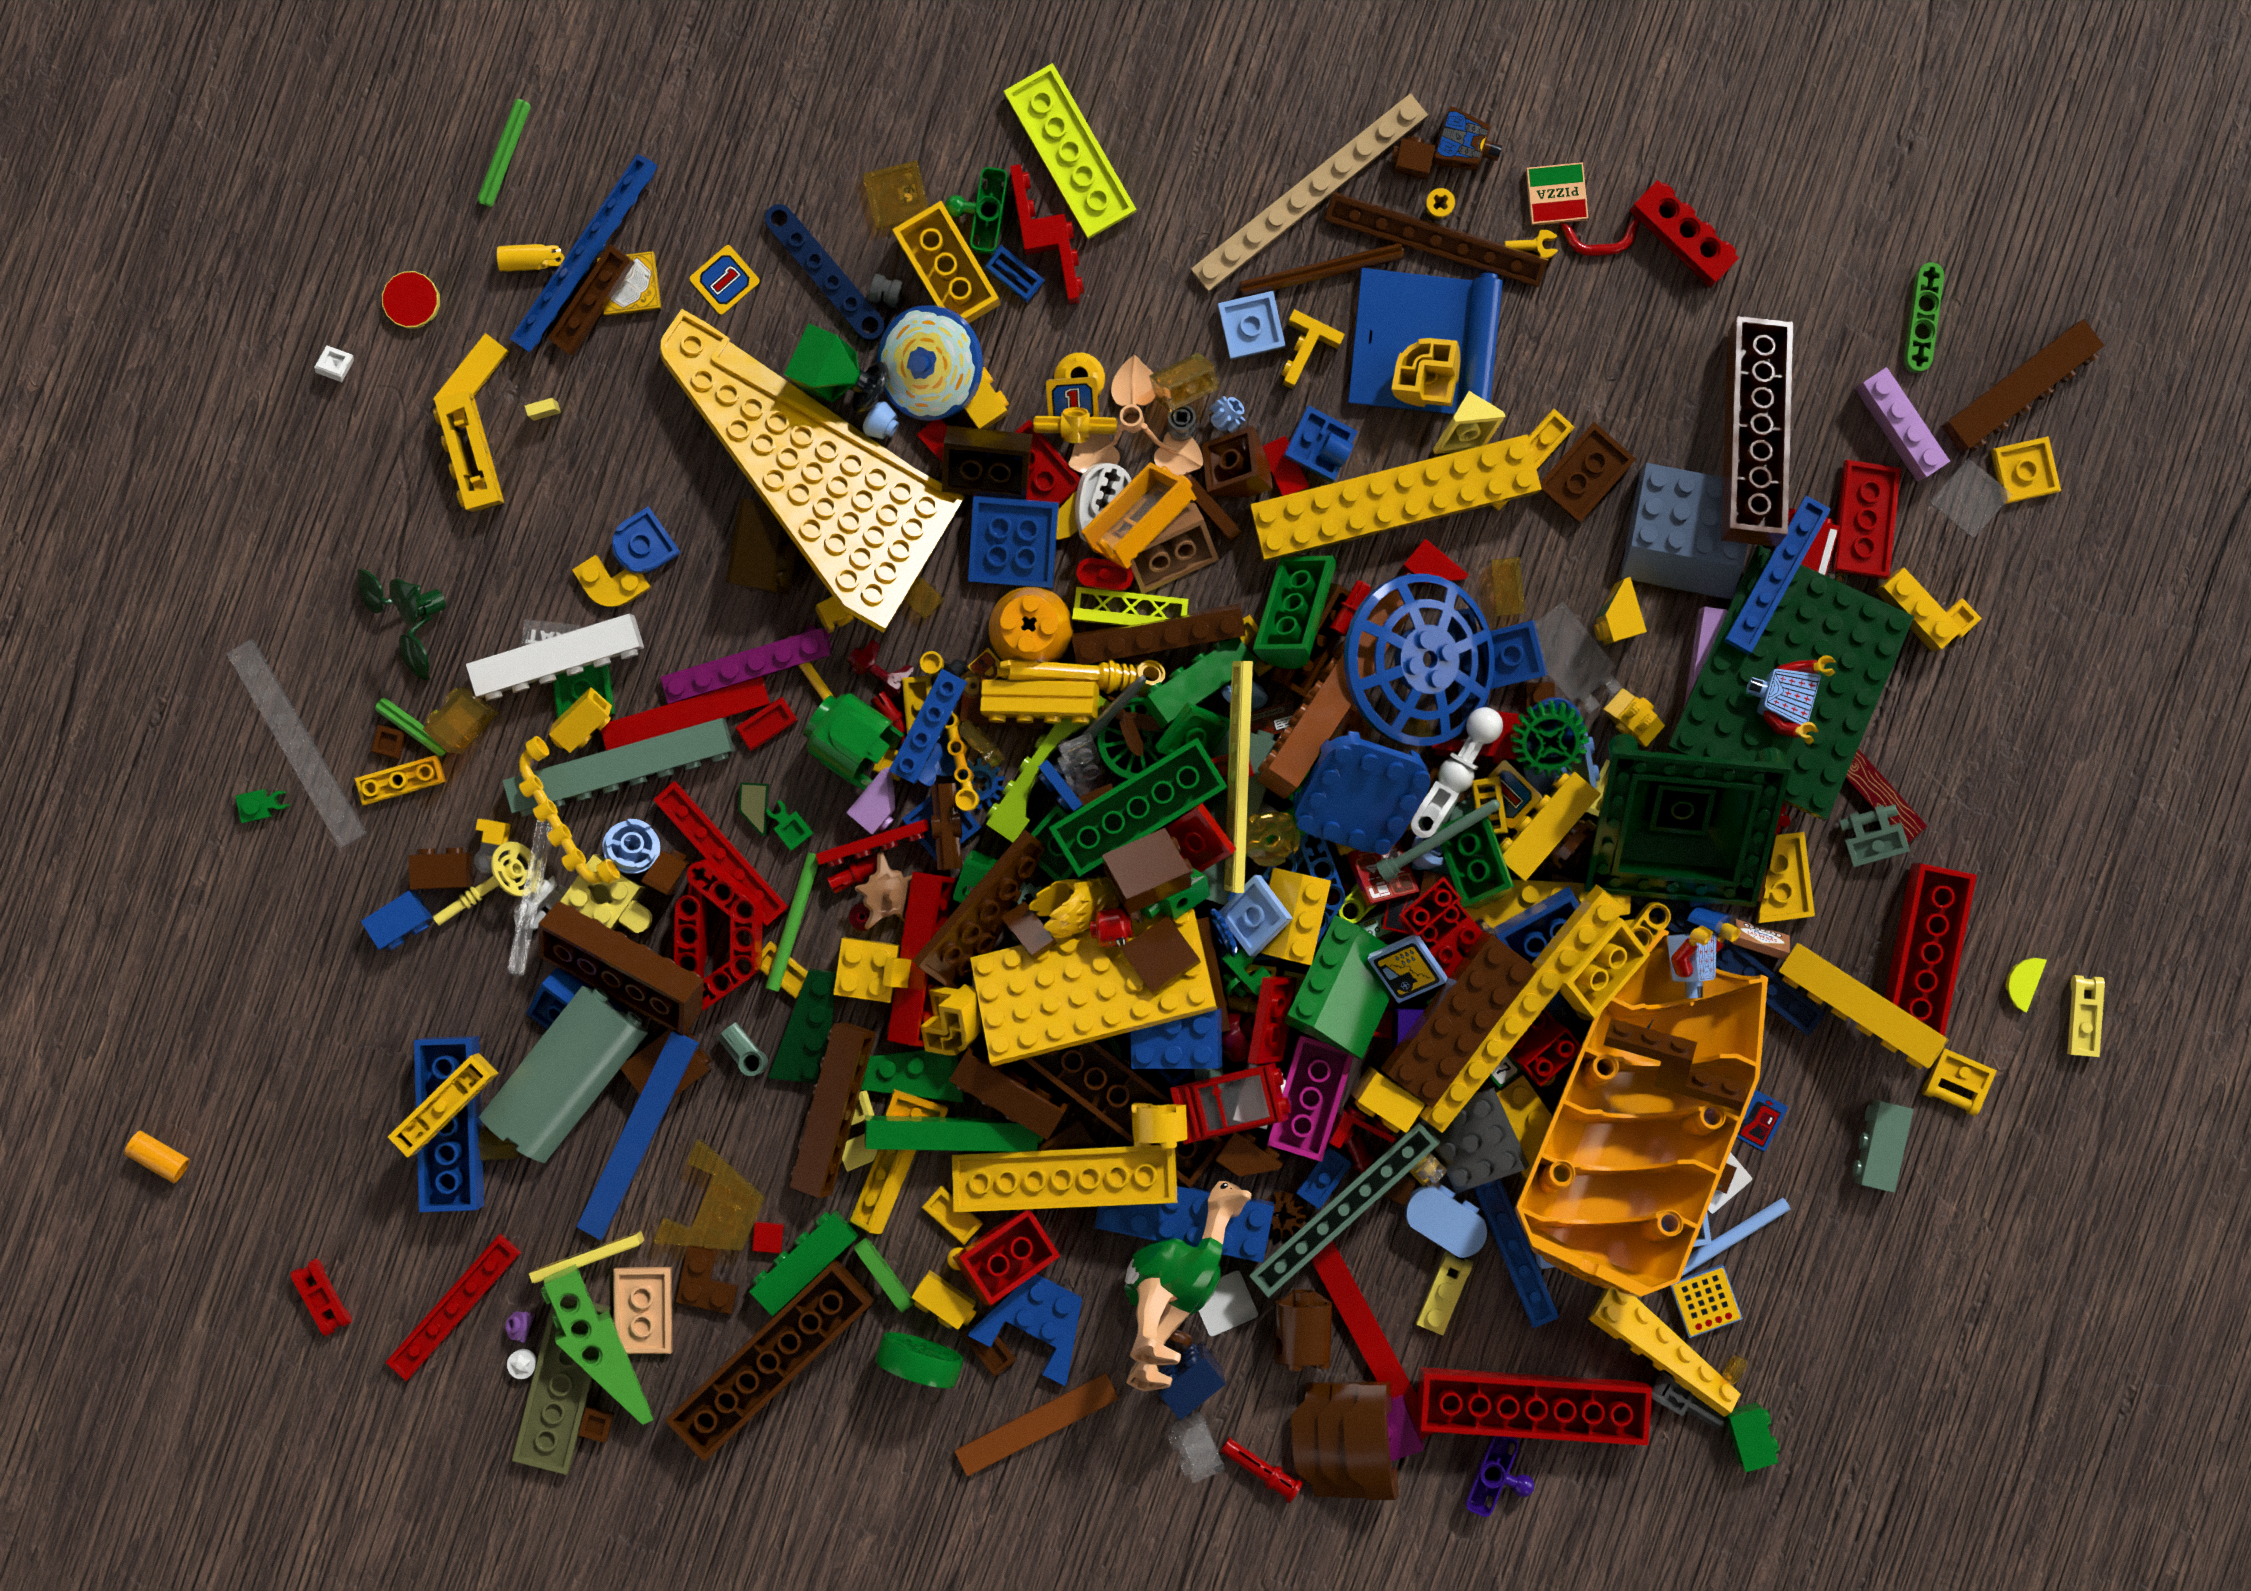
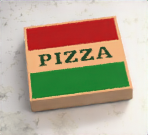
M1583 162L1526 168L1531 226L1588 220Z

